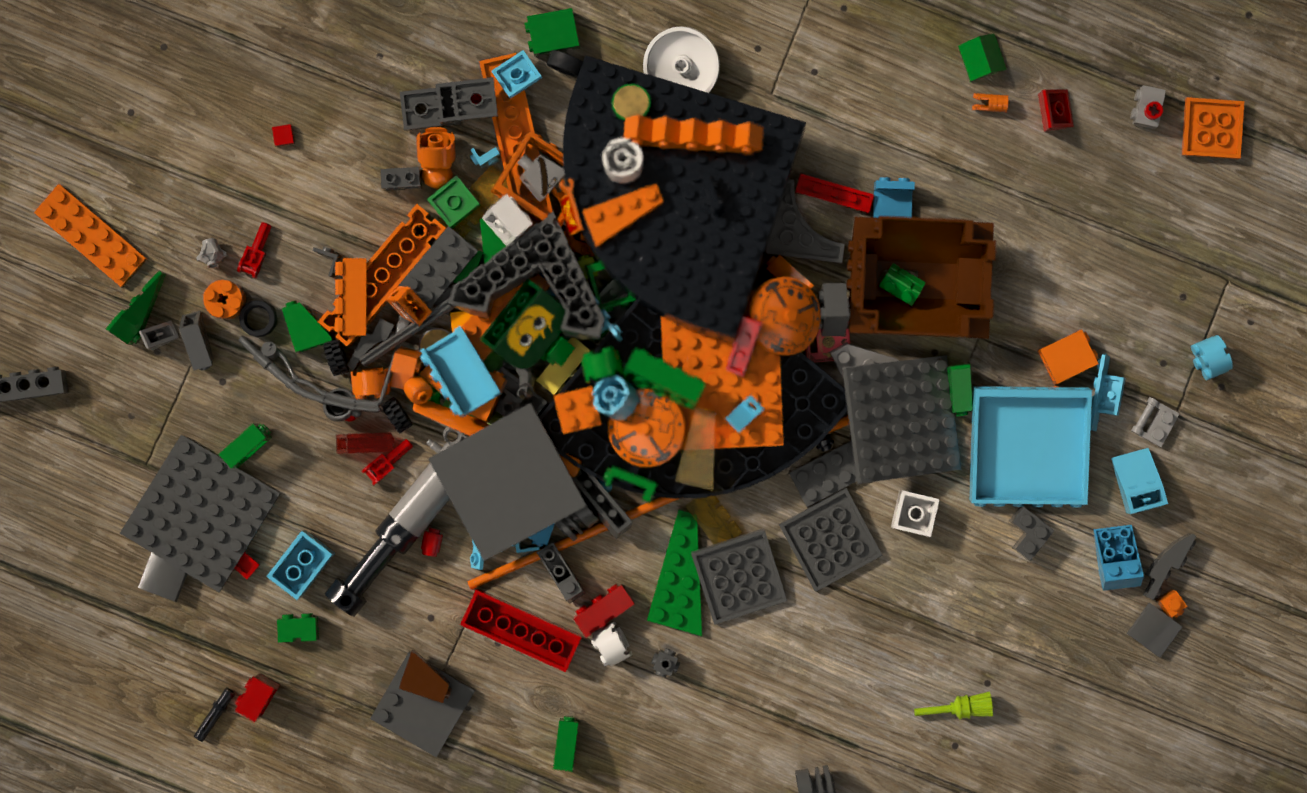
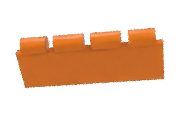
M343 258V262H335V276H343V279H335V295H343V299H335V314H343V318H335V332H343V336H366L367 258Z

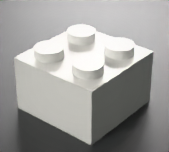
M507 194L482 217L506 246L524 234L533 224L529 215L526 212H522L516 200Z
M899 490L891 528L931 537L940 499Z

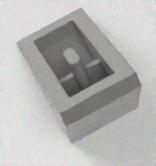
M172 321L139 331L148 350H155L179 338Z

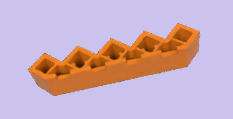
M638 114L625 118L624 138L629 139L639 147L678 148L690 151L706 150L718 153L735 152L751 155L756 151L762 150L763 127L751 122L735 126L723 120L708 124L695 118L680 122L667 116L652 120Z

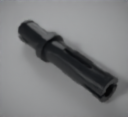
M226 687L218 700L213 702L212 709L194 734L197 740L203 742L222 713L227 711V706L235 695L233 690Z

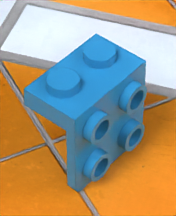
M880 177L879 181L876 180L874 182L873 217H912V191L915 190V182H910V178H898V181H891V178Z

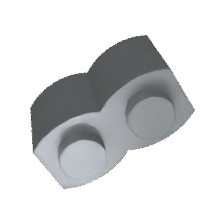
M1145 85L1141 86L1140 90H1136L1134 100L1137 101L1136 108L1132 109L1130 119H1133L1132 125L1151 129L1158 127L1160 117L1150 120L1145 116L1144 109L1146 105L1153 101L1159 102L1163 106L1166 90ZM1156 106L1149 107L1151 115L1158 114Z

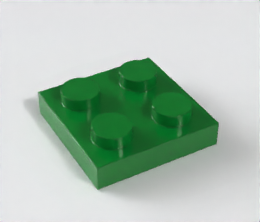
M457 175L427 199L451 229L481 206Z

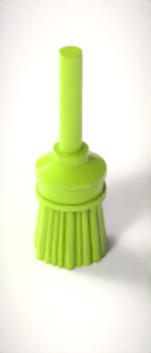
M990 691L972 696H956L955 701L951 702L950 705L915 708L914 715L951 713V715L956 714L959 720L963 718L970 719V716L993 717L992 698Z

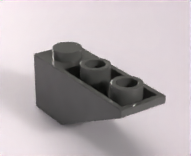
M553 542L537 552L568 603H572L586 594Z

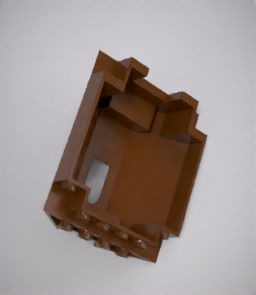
M879 216L878 218L854 217L852 241L849 240L848 252H850L851 260H848L847 271H851L850 279H847L846 284L847 291H850L848 296L849 332L989 339L990 319H993L994 299H991L992 261L995 260L996 240H993L994 223L973 222L974 220L896 216ZM892 263L904 270L918 271L917 278L926 282L912 306L879 287L881 273L889 270Z

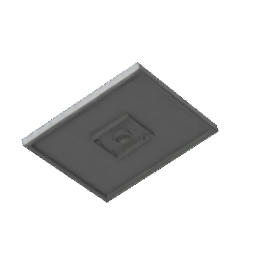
M531 403L428 458L484 561L587 506Z

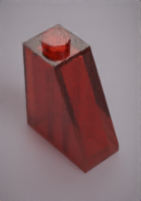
M392 432L336 435V454L392 452L394 447Z

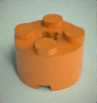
M431 127L425 129V132L422 134L421 132L418 133L416 137L417 159L423 169L451 168L456 158L454 134L452 132L451 134L448 133L447 129L442 127Z
M218 280L211 283L203 294L204 305L207 311L221 319H233L239 316L241 309L246 303L243 289L236 283L228 280ZM223 296L228 297L226 304L221 302Z
M383 368L362 369V372H357V370L351 371L352 394L355 395V398L365 399L370 395H374V398H380L389 368L384 370ZM390 381L387 387L385 397L386 395H389V392H391Z

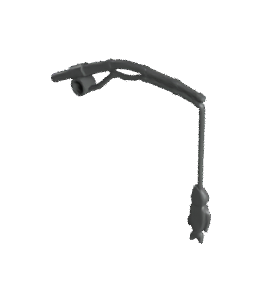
M399 315L396 333L412 322ZM241 336L238 339L254 356L253 359L293 392L322 404L347 408L353 411H381L379 405L384 400L390 381L393 357L379 400L369 401L330 393L319 389L308 380L300 379L292 369L287 357L273 342L264 343L259 351L245 336ZM400 344L395 347L394 353L400 348ZM279 356L287 366L292 378L282 372L272 360L277 359ZM296 382L313 388L321 395L306 391L299 387Z

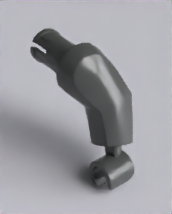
M503 360V367L506 370H516L519 375L520 388L517 391V395L522 400L525 399V395L528 398L532 397L531 391L535 383L533 367L518 369L506 360Z

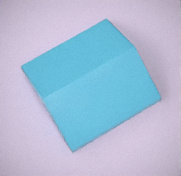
M524 50L492 70L493 75L510 99L542 78Z

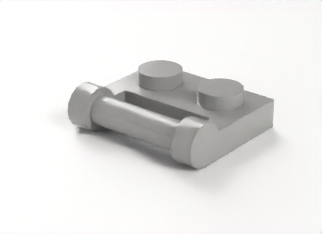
M1149 397L1145 410L1136 426L1132 427L1131 432L1158 447H1162L1180 414ZM1155 407L1158 409V412L1147 432L1142 429Z

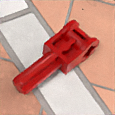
M261 223L252 247L246 246L238 264L237 272H244L252 275V278H257L266 253L262 250L272 228L270 224Z
M405 439L386 456L383 453L379 455L361 472L370 478L373 486L395 469L393 464L410 451L413 445L408 439Z

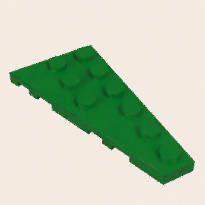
M678 509L647 621L702 636L700 579L691 555L692 551L698 550L697 515Z

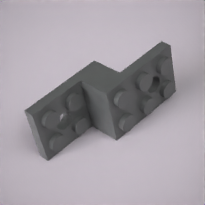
M493 77L436 84V88L400 92L404 131L462 124L461 121L498 117ZM474 94L481 95L482 101L479 104L471 102V97ZM419 104L426 106L427 109L424 114L416 112V107Z

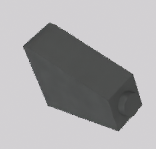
M197 311L182 315L179 331L193 370H206L212 366L214 358L202 313Z

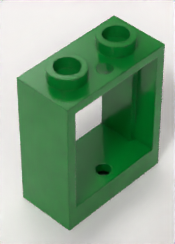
M599 262L585 265L592 294L599 301L598 307L600 310L605 309L606 312L613 311L614 306L621 305V308L632 305V301L636 300L627 293L628 296L601 303L593 272L605 268Z
M253 423L218 455L231 469L239 468L272 438L269 435L271 431L265 424Z

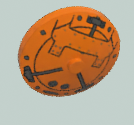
M779 277L766 281L753 294L748 309V317L763 322L757 343L766 351L776 355H793L803 351L813 342L819 330L821 314L818 300L805 283L795 278Z
M651 389L636 390L640 398L639 403L626 420H615L609 417L608 434L614 450L625 461L640 467H653L667 462L679 451L685 439L686 422L680 406L670 401V396L660 397L655 395Z

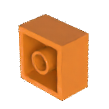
M593 386L554 396L563 434L602 424L599 411L593 404Z

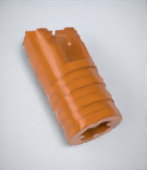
M974 93L973 98L977 100H987V105L975 104L972 105V110L1007 112L1008 95Z

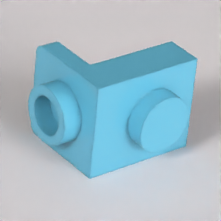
M496 147L480 157L474 148L470 149L473 153L470 155L475 165L479 164L481 168L487 164L489 166L499 161L498 157L501 156Z

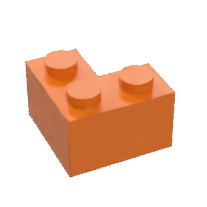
M401 346L394 353L390 370L393 372L390 381L391 387L404 390L407 380L418 376L420 369H423L424 366L420 358L423 355L421 351Z

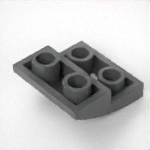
M151 552L138 588L177 602L187 573Z
M1148 603L1127 634L1160 658L1182 626L1157 607Z

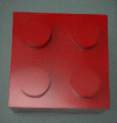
M261 673L249 678L244 687L247 689L246 692L242 695L240 694L235 702L237 706L235 712L255 723L263 716L280 684Z

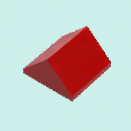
M1068 89L1042 90L1038 94L1044 132L1074 127Z

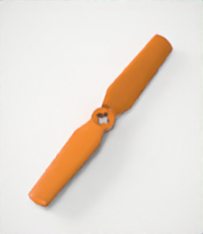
M432 401L413 405L414 412L468 436L489 426L483 420L470 415H466L463 418L459 414L455 416L451 408ZM567 454V455L570 456L572 459H574V460L577 461L579 464H581V460H580V459H577V458H575V457H573V456ZM560 455L571 477H575L580 469Z

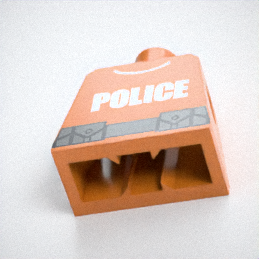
M398 286L387 298V302L401 317L418 326L432 313L410 287Z

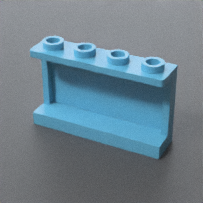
M461 326L455 328L453 333L428 348L420 350L423 354L420 356L425 366L429 365L432 369V372H430L435 382L439 381L443 387L440 389L445 399L449 398L452 402L450 408L455 416L459 414L463 418L502 394Z

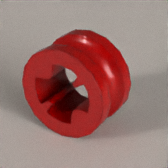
M1155 101L1150 102L1144 109L1145 116L1150 120L1159 118L1163 113L1162 105ZM1156 106L1158 114L1151 115L1149 107Z

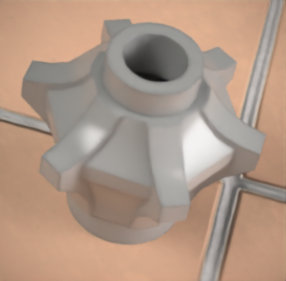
M209 238L202 241L201 252L196 258L197 261L207 264L208 268H217L219 262H223V258L227 256V253L220 248L217 239Z

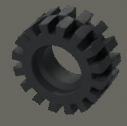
M336 339L324 343V352L333 376L349 372L348 361L340 340Z
M395 397L381 405L387 418L399 434L413 426L409 416Z

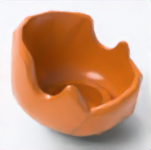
M451 168L422 169L421 174L424 183L437 190L450 181L453 176Z

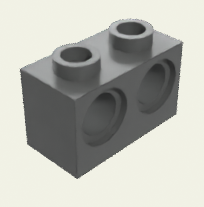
M419 167L380 169L381 188L384 191L422 189L421 169Z

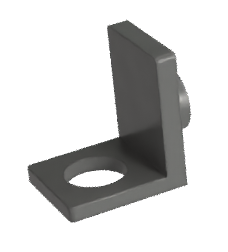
M313 247L312 251L334 258L328 275L334 278L335 262H339L341 256L333 254L334 250L323 247L322 250Z

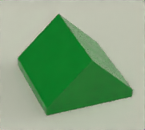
M995 33L978 36L958 45L970 82L1007 70Z

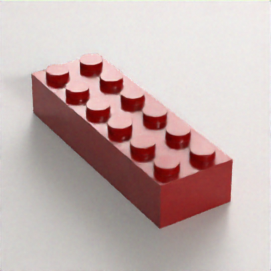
M478 588L475 590L460 623L465 628L565 673L582 637L581 634Z

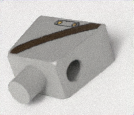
M524 154L517 162L525 169V172L520 176L521 181L539 202L546 197L565 174L563 168L542 155H539L532 161Z

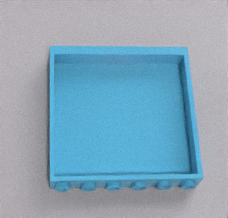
M973 386L969 495L971 503L980 507L986 506V504H994L997 507H1004L1005 504H1013L1015 507H1024V504H1032L1033 507H1043L1044 504H1051L1052 507H1063V504H1070L1071 507L1076 508L1088 505L1092 390L1089 387Z

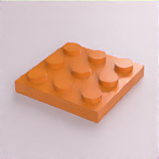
M1185 98L1182 155L1241 159L1244 101Z

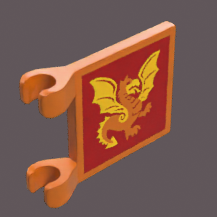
M570 178L568 179L569 187L564 185L563 180L560 181L561 192L556 191V186L552 188L553 195L559 200L569 237L583 230L572 194L574 182Z

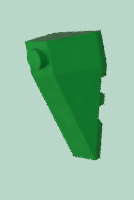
M158 271L142 288L143 293L141 295L138 294L136 297L134 296L130 300V307L126 310L122 309L106 327V330L128 345L137 344L142 338L139 331L144 330L166 274Z

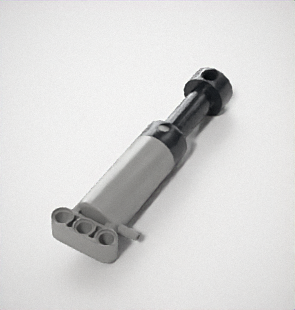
M446 427L443 431L446 444L443 447L431 439L426 443L432 450L439 453L468 436L453 428ZM456 431L457 437L454 440H449L447 438L448 432ZM429 463L375 530L379 539L345 581L336 578L325 592L326 597L348 615L356 616L367 602L362 595L397 552L406 554L449 501L450 498L431 463ZM344 595L350 596V598L347 600H344L341 597Z

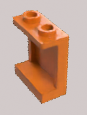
M1082 329L1037 350L1053 384H1058L1099 364L1097 361L1099 359L1095 349H1091L1089 345L1090 338Z

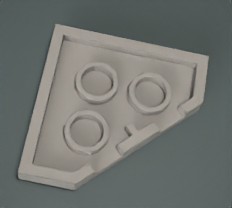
M848 343L830 351L843 380L842 368L899 361L897 358Z

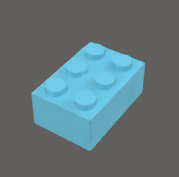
M302 530L266 577L293 598L299 600L328 564L335 552L308 531Z

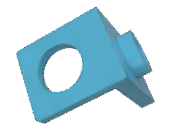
M750 395L726 420L740 432L764 408ZM749 402L754 404L757 410L753 409Z
M520 542L512 546L516 547V553L540 550V546L521 549Z

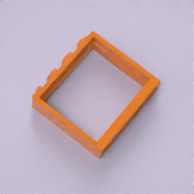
M528 132L490 192L501 199L506 194L514 198L522 212H526L532 220L540 223L547 218V214L502 185L528 143L563 166V153L558 150L559 148L555 144H548L542 140L543 137L540 134ZM562 212L557 218L560 227L565 222Z

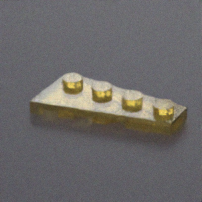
M699 407L695 408L676 475V482L713 491L715 411Z

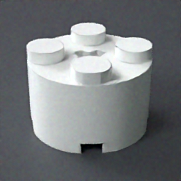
M627 138L611 141L603 153L606 174L612 181L619 183H628L638 178L643 169L640 147Z
M612 622L595 631L591 639L594 648L599 649L601 652L600 658L605 666L610 665L612 667L632 656V651L628 652L627 647L630 645L620 627H614L617 624L616 622Z

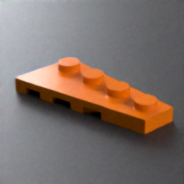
M653 184L583 210L596 248L607 239L617 235L625 227L632 225L640 217H644L663 204V200L657 184Z

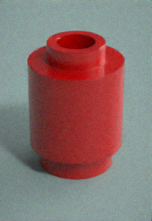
M429 528L428 531H424L421 545L423 555L437 557V553H440L443 534H440V530Z

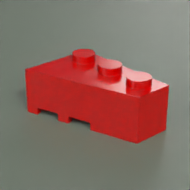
M614 584L607 589L609 593L602 597L600 594L591 600L593 604L587 608L584 605L575 611L577 615L574 616L573 620L586 638L635 604L622 584L619 586Z

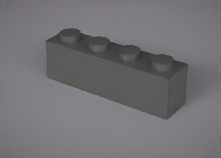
M580 469L578 474L572 477L581 496L615 539L619 538L631 528L633 522L597 479Z

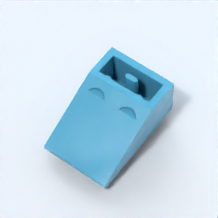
M1149 448L1111 458L1127 514L1168 504L1162 481Z

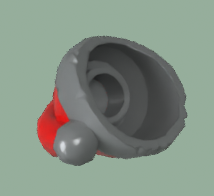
M336 388L330 391V393L355 398L351 391L344 388ZM323 404L324 414L334 422L355 421L362 414L358 410L353 411L347 408Z

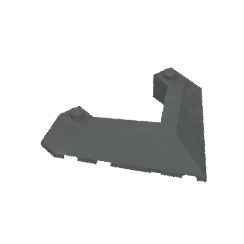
M551 212L547 215V218L527 230L519 239H515L492 256V259L483 266L480 265L472 271L463 281H459L453 286L449 300L450 306L470 315L489 319L494 300L523 284L527 279L542 273L560 304L566 310L561 328L563 334L579 339L600 338L604 317L554 212Z

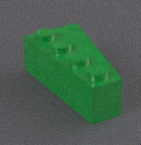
M635 349L623 374V380L628 383L629 381L635 382L637 388L642 390L650 388L655 395L660 397L670 396V401L692 410L697 405L706 386L699 377H691L681 368H673L665 360L651 357L645 350L639 351Z

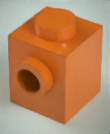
M1172 589L1156 600L1164 613L1171 618L1173 616L1175 618L1179 617L1185 612L1183 609L1188 607L1178 592Z

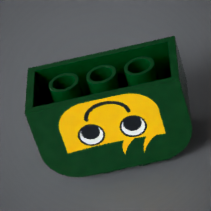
M527 279L480 337V340L513 367L518 369L532 367L546 354L550 345L558 339L559 334L562 332L561 328L566 310L542 288Z

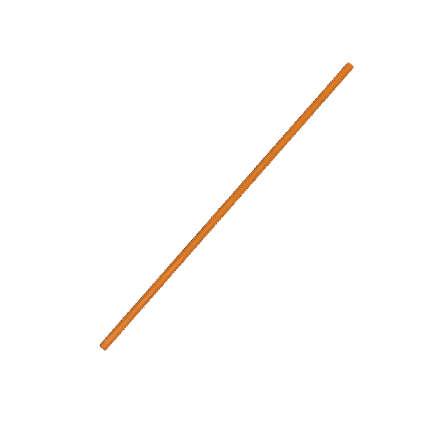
M849 416L842 417L829 433L850 425ZM659 497L625 512V514L632 520L678 499ZM601 522L583 530L582 535L576 533L577 539L575 541L567 537L554 544L561 551L603 533L608 529ZM540 550L467 581L470 589L477 588L541 560L537 554Z

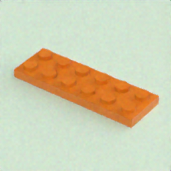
M61 184L54 188L34 212L122 288L147 260L143 254Z

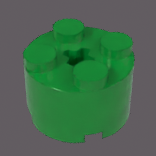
M614 347L603 349V353L595 354V352H588L583 354L584 358L581 359L586 383H591L590 379H595L596 383L603 378L616 376L619 372L622 376L624 370L619 351H615Z

